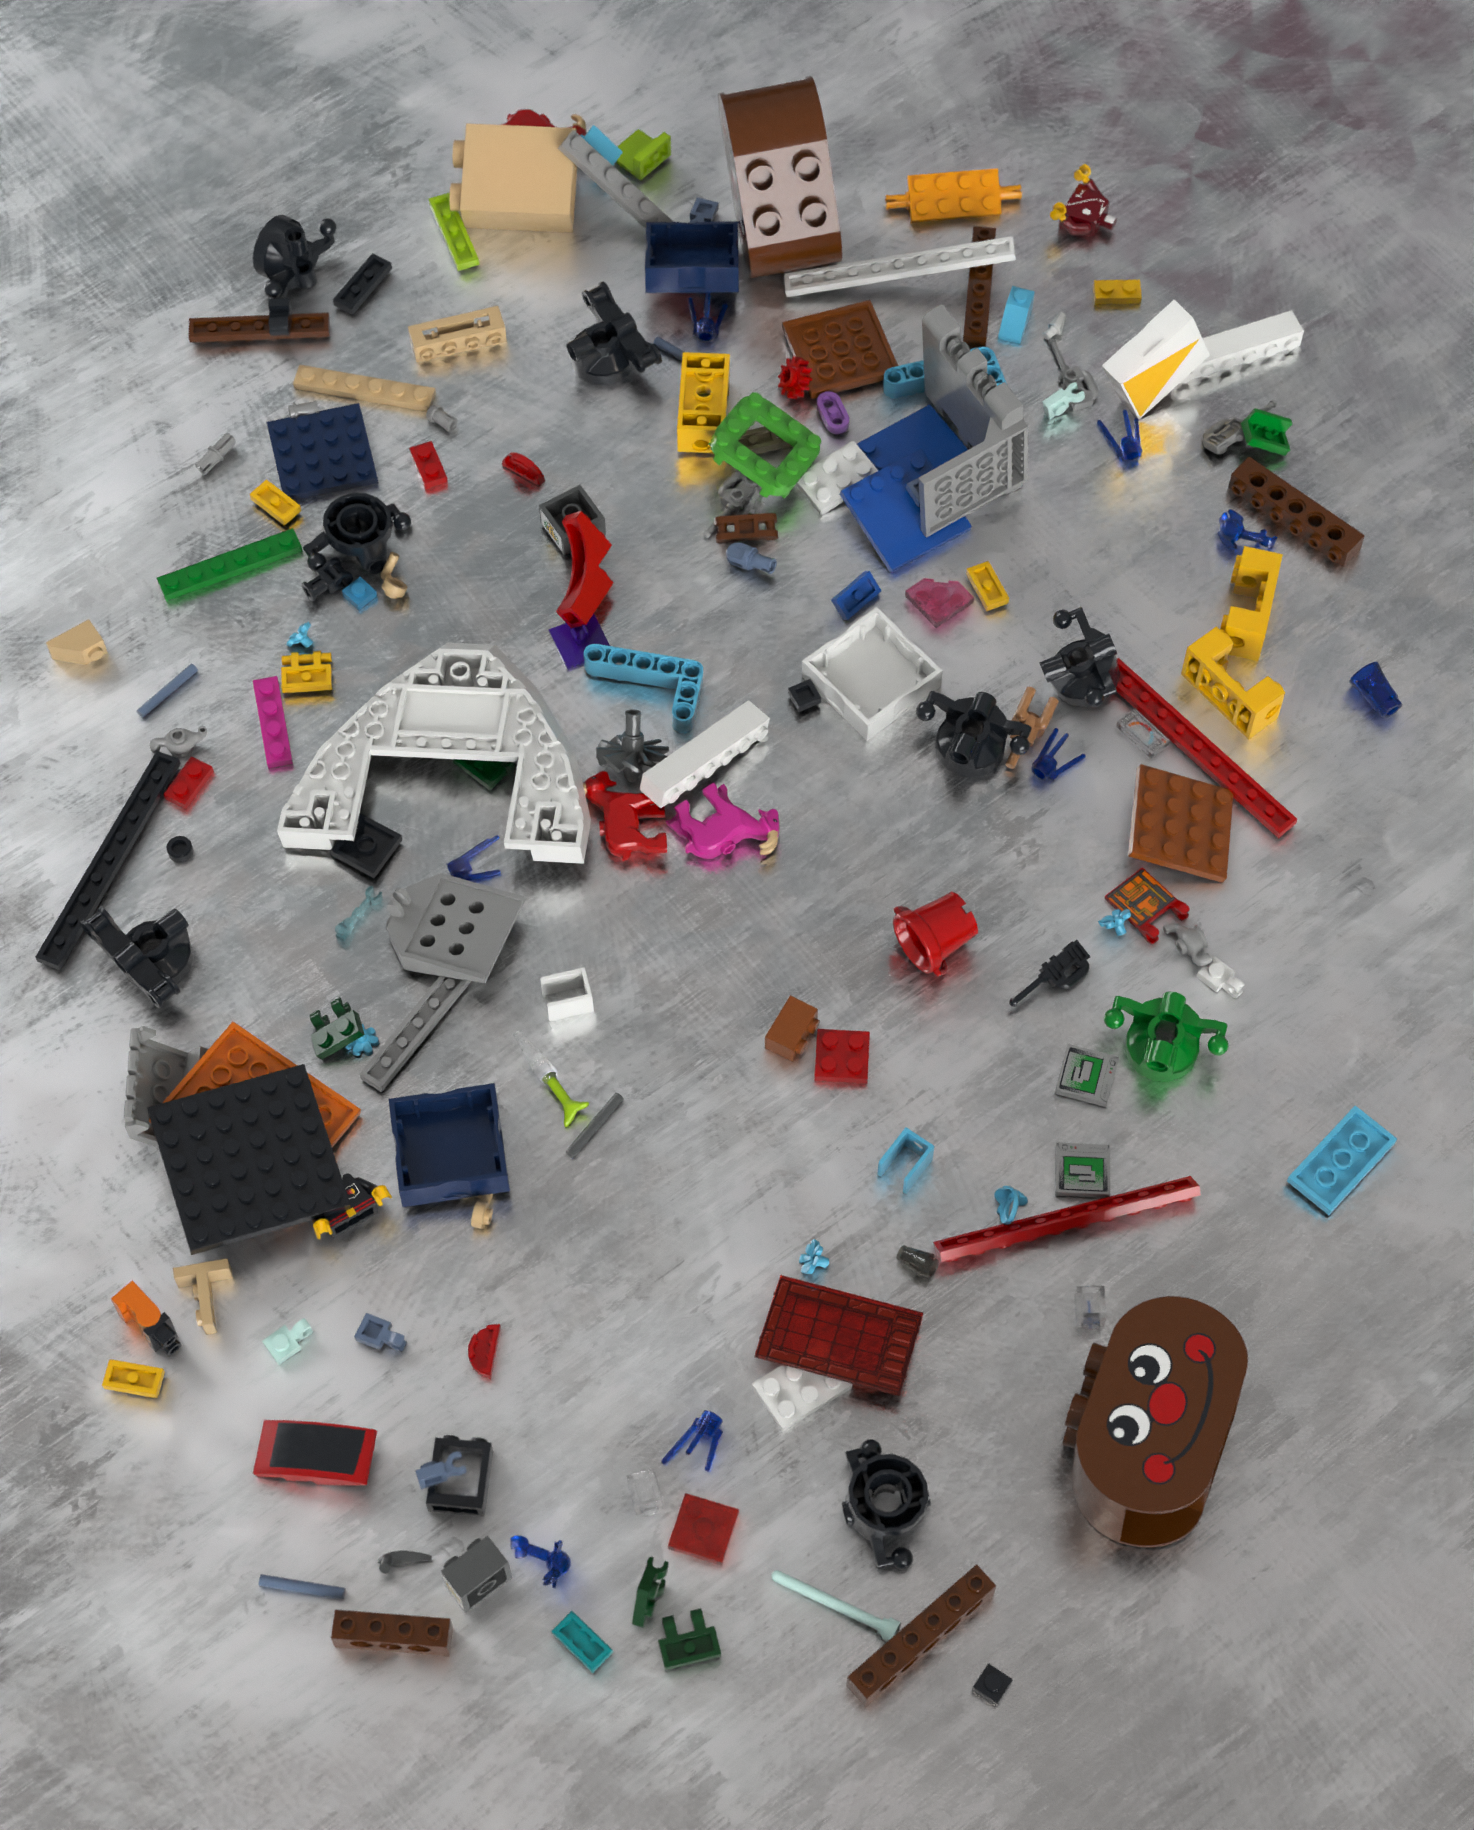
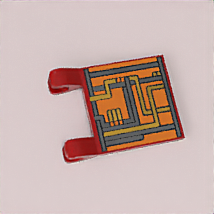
M1143 867L1105 895V900L1115 909H1120L1121 912L1130 909L1131 917L1127 920L1141 932L1149 944H1154L1159 940V930L1150 923L1168 909H1171L1180 921H1184L1189 917V906L1175 898Z

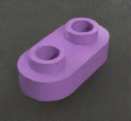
M834 392L821 393L817 398V410L827 430L833 434L846 432L849 428V415L840 397Z

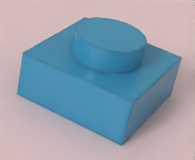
M361 577L342 590L343 597L358 610L377 597L376 590Z

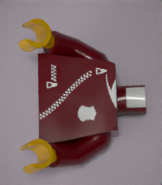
M1087 164L1081 165L1074 172V178L1077 181H1083V184H1078L1066 205L1058 202L1053 206V211L1050 212L1051 219H1059L1058 228L1067 230L1072 236L1086 235L1093 237L1100 227L1112 231L1117 222L1116 217L1108 214L1109 200L1100 192L1092 178H1088L1091 174V169Z

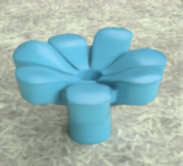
M309 621L300 625L297 630L298 633L294 632L289 637L290 639L286 642L287 646L292 647L296 643H301L306 649L310 647L313 641L307 636V631L311 627Z
M1120 909L1112 911L1113 916L1107 915L1098 921L1101 927L1105 926L1106 929L1114 928L1117 936L1126 933L1123 923L1131 917L1130 909L1123 910L1122 912Z
M362 1024L364 1035L345 1046L347 1050L353 1049L352 1054L355 1056H360L362 1051H364L365 1055L370 1056L373 1054L371 1046H378L379 1039L375 1036L376 1031L374 1028L365 1029Z
M815 1239L806 1246L805 1252L807 1254H802L799 1258V1263H803L802 1273L812 1274L817 1266L827 1268L829 1265V1258L821 1256L823 1247Z

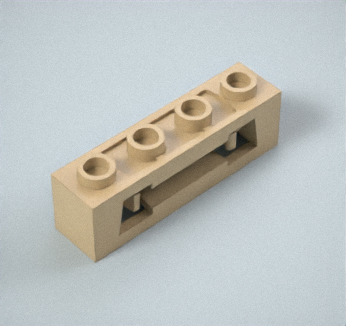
M499 306L408 326L410 343L416 362L429 361L442 356H450L455 353L507 342L505 325ZM489 316V320L481 322L480 319L474 324L475 318ZM432 328H437L438 331L435 333V331L432 330L430 334L426 335L422 333V331Z

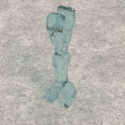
M368 887L365 891L366 899L362 904L354 909L349 918H346L336 926V938L345 941L349 937L356 921L363 917L364 912L370 905H378L382 902V892H379L376 897H371L370 895L373 894L374 887Z

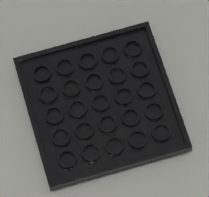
M304 1064L147 1107L191 1255L351 1209V1204Z

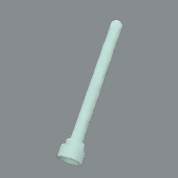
M779 1570L774 1571L771 1575L773 1581L878 1630L877 1634L882 1635L881 1639L887 1642L899 1632L901 1622L892 1617L889 1619L884 1617L882 1620Z

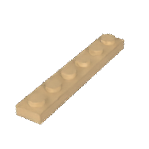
M299 365L293 381L294 389L425 412L433 405L436 390L432 387Z

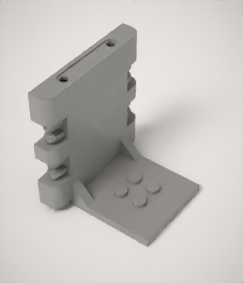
M943 304L930 310L922 319L925 394L943 417H950L958 428L959 438L969 450L919 477L921 531L926 538L997 497L1018 490L1022 487V483L1028 481V425L1023 417V404L1005 382L997 386L993 376L987 375V359L978 348L970 351L966 342L960 341V325Z

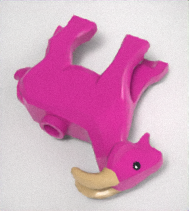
M715 783L705 787L703 795L714 807L716 813L707 817L703 822L691 817L689 802L685 800L674 807L677 814L672 819L665 821L667 826L678 836L688 841L685 846V852L687 854L692 853L703 859H714L722 853L727 855L735 849L738 842L747 838L766 841L759 845L760 848H763L760 850V854H770L777 847L780 830L779 814L776 809L769 811L759 809L758 812L761 818L758 821L748 812L732 804L727 796L728 790L725 784L717 788Z

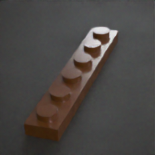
M329 313L292 314L290 336H270L269 315L189 318L188 337L190 343L329 337L330 335Z

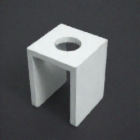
M585 967L540 978L542 995L583 987L585 995L548 1003L547 1012L550 1022L594 1012L593 998Z

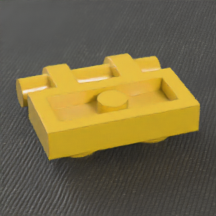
M313 651V654L294 652L291 655L281 656L282 665H291L289 667H281V688L283 693L332 690L331 664H322L332 662L331 652ZM311 663H313V665L300 666V664H311Z

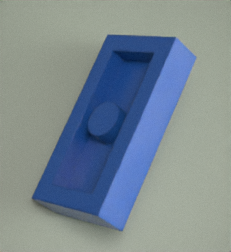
M864 571L832 598L831 601L841 618L848 620L878 595L881 589L871 572Z

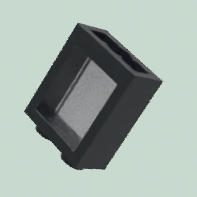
M444 1435L443 1438L435 1437L432 1461L437 1463L443 1461L444 1464L451 1453L459 1451L461 1452L462 1459L456 1460L453 1466L461 1467L465 1465L467 1472L461 1476L448 1477V1481L428 1487L426 1498L428 1512L484 1517L493 1457L492 1443L487 1442L483 1438H471V1441L460 1440L459 1437L453 1435Z

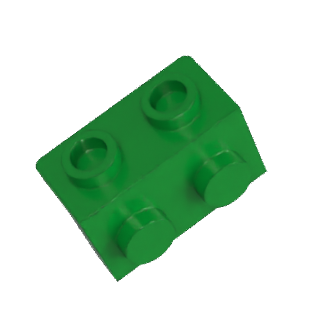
M1255 408L1241 423L1247 445L1283 456L1291 450L1285 433L1293 424L1291 419Z

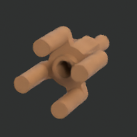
M1027 686L1012 721H1018L1032 727L1028 737L1030 747H1032L1036 738L1043 736L1059 700L1055 697H1050L1040 717L1033 712H1027L1036 692L1033 687ZM1010 735V738L1013 739L1018 735ZM1011 751L1005 765L1010 769H1014L1020 755H1016Z

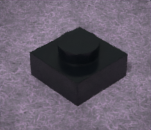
M811 679L788 688V694L798 712L821 703V696Z
M988 1663L972 1690L997 1706L1013 1679Z

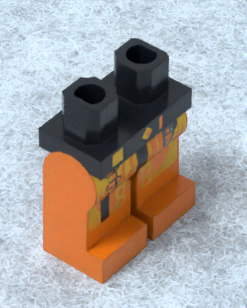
M133 1280L111 1298L119 1317L125 1323L133 1319L140 1326L144 1337L155 1352L161 1348L170 1357L182 1346L177 1340L178 1336L170 1317L165 1312L161 1314L159 1308Z

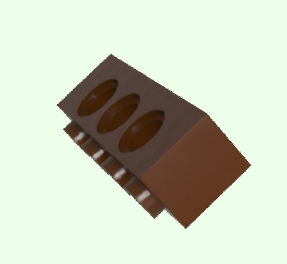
M335 1610L331 1640L334 1646L338 1648L450 1656L453 1625L450 1618Z

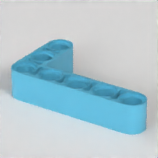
M978 347L987 359V375L993 376L997 386L1003 382L1006 383L994 351L989 347ZM924 360L891 367L884 373L883 393L888 398L894 399L925 392Z
M591 644L585 648L584 669L590 675L676 689L672 707V727L680 734L688 733L693 729L703 686V666L700 662L601 644Z

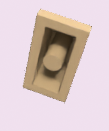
M89 619L46 642L49 654L54 660L87 665L92 661L99 660L108 653L104 640Z

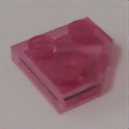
M924 578L905 591V597L935 628H938L974 603V597L958 581L941 583L934 582V579Z

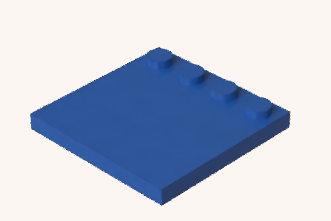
M930 404L857 443L858 447L878 471L919 449L923 450L934 469L968 450Z
M922 449L841 490L839 494L890 573L961 536L972 528V525L964 516L927 538L922 533L920 506L916 505L905 488L907 483L934 469Z

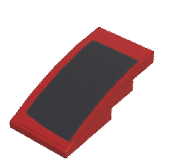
M264 1420L253 1474L257 1477H282L287 1481H312L317 1485H367L377 1431L369 1428L321 1422Z

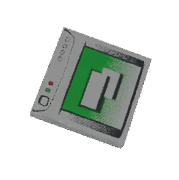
M1067 1044L1055 1094L1106 1107L1119 1057Z
M1056 1142L1055 1196L1110 1197V1145Z

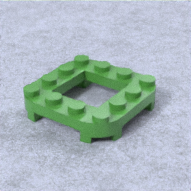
M753 392L750 396L742 398L716 428L708 445L711 446V450L715 455L713 460L719 466L723 461L727 462L762 487L759 493L761 496L767 498L769 495L785 498L814 463L820 452L821 438L776 405L763 398L759 393ZM756 421L794 447L778 468H775L739 442L741 437Z

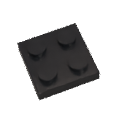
M360 813L354 841L338 840L332 848L331 854L333 857L375 878L401 843L402 835Z

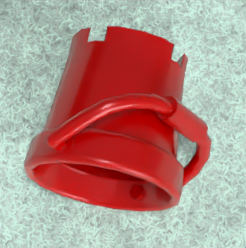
M949 892L913 911L905 906L894 908L896 915L893 918V928L897 940L910 961L926 974L934 972L936 976L945 975L948 970L945 958L978 934V926L971 911L965 912L962 908L966 904L965 901L954 892Z

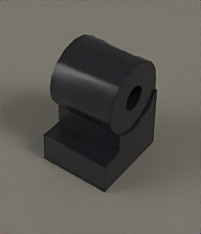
M290 298L269 299L270 336H290L293 314Z

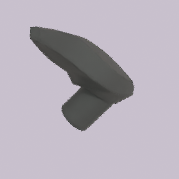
M402 1550L384 1554L377 1562L380 1564L379 1570L386 1574L390 1572L392 1566H407L420 1561H432V1556L420 1552Z

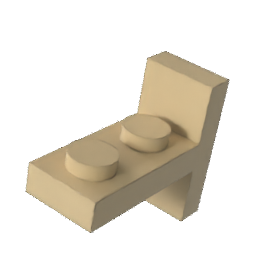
M228 1258L173 1268L174 1279L178 1288L193 1285L195 1301L199 1300L200 1309L196 1310L197 1325L203 1327L206 1335L217 1333L211 1282L233 1278Z

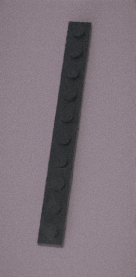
M156 751L35 956L37 962L61 970L84 931L80 922L92 917L179 768L181 763L178 758Z

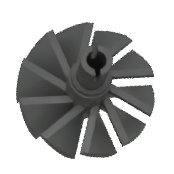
M635 709L625 711L626 724L622 736L616 735L610 742L602 739L598 747H596V758L599 765L602 767L609 765L615 772L623 770L624 777L632 783L638 780L640 774L643 773V765L652 768L656 765L654 762H660L668 757L664 754L669 751V746H654L661 743V739L644 742V735L640 731L641 711Z

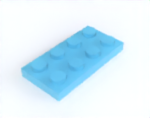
M1355 1105L1292 1172L1287 1182L1330 1215L1392 1148L1397 1138Z

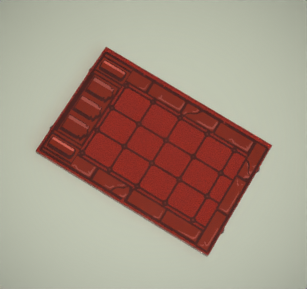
M780 1275L762 1334L759 1337L755 1358L900 1396L904 1381L907 1378V1370L917 1335L920 1332L919 1328L923 1312Z

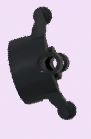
M283 214L274 216L265 224L254 246L253 266L258 274L270 279L264 285V292L269 298H286L289 289L292 290L298 287L310 289L315 286L317 278L314 268L319 255L330 249L335 243L334 234L337 225L332 219L325 218L320 221L319 231L325 237L314 242L306 240L305 232L298 221Z
M351 493L340 496L330 503L324 513V531L303 547V550L309 557L307 564L312 571L323 567L327 560L323 554L318 552L331 545L337 552L348 556H355L362 568L367 570L370 575L378 574L383 570L386 563V543L391 536L392 523L397 530H407L411 525L410 516L405 512H400L394 503L386 506L379 498L367 493Z
M1082 607L1070 612L1064 609L1058 610L1053 616L1054 625L1059 629H1065L1071 625L1073 619L1077 618L1085 639L1071 642L1060 649L1056 656L1039 662L1048 683L1051 682L1054 691L1064 702L1073 706L1099 707L1103 704L1104 699L1117 693L1116 687L1120 677L1119 664L1115 656L1117 651L1110 634L1105 635L1095 628H1090ZM1082 662H1086L1082 666L1075 667L1076 665Z
M930 691L926 701L921 702L916 708V715L922 721H929L935 716L936 711L933 705H937L946 712V719L938 728L935 749L937 757L947 770L958 776L969 778L985 776L998 767L1003 760L1007 735H1018L1010 742L1012 752L1016 755L1026 754L1030 748L1028 737L1032 727L1018 721L1007 720L1003 712L996 706L997 701L995 697L986 692H977L975 697L954 701L943 694ZM965 733H974L978 736L975 739L972 736Z
M868 1439L861 1444L860 1448L845 1452L852 1478L845 1498L846 1501L842 1502L844 1517L848 1527L853 1526L865 1539L870 1540L878 1570L891 1566L899 1570H905L913 1562L911 1551L905 1547H899L892 1552L891 1556L886 1557L883 1536H899L913 1529L921 1520L925 1509L931 1506L927 1482L921 1470L909 1459L895 1454H881L882 1447L879 1442L874 1439ZM863 1458L865 1459V1461H863V1463L860 1464L858 1459ZM895 1491H899L902 1505L900 1503V1506L892 1512L878 1510L870 1499H875L877 1495L883 1492L895 1494Z

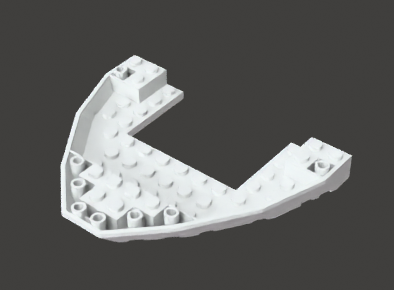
M446 643L384 685L319 748L306 769L303 778L282 808L277 829L284 848L332 850L335 840L354 841L371 755L518 762L504 846L505 849L531 850L533 861L584 864L591 818L576 752L537 687L496 645Z

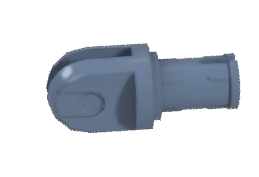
M736 542L731 544L726 550L728 562L736 567L748 571L756 568L772 574L776 569V559L759 554L758 549Z

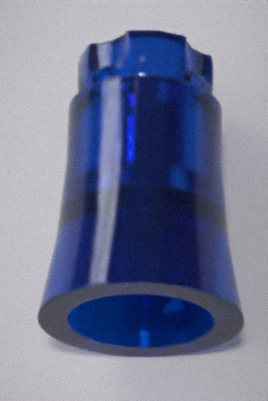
M1372 662L1364 666L1349 680V683L1361 693L1382 719L1392 716L1402 707L1397 693L1391 687L1378 662Z

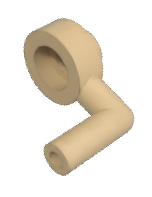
M395 552L390 553L380 574L383 580L381 587L384 590V594L392 599L404 597L408 588L404 582L391 575L400 557Z
M493 1194L475 1196L480 1198V1201L477 1200L471 1219L472 1227L483 1229L485 1224H490L493 1209H490L489 1205Z

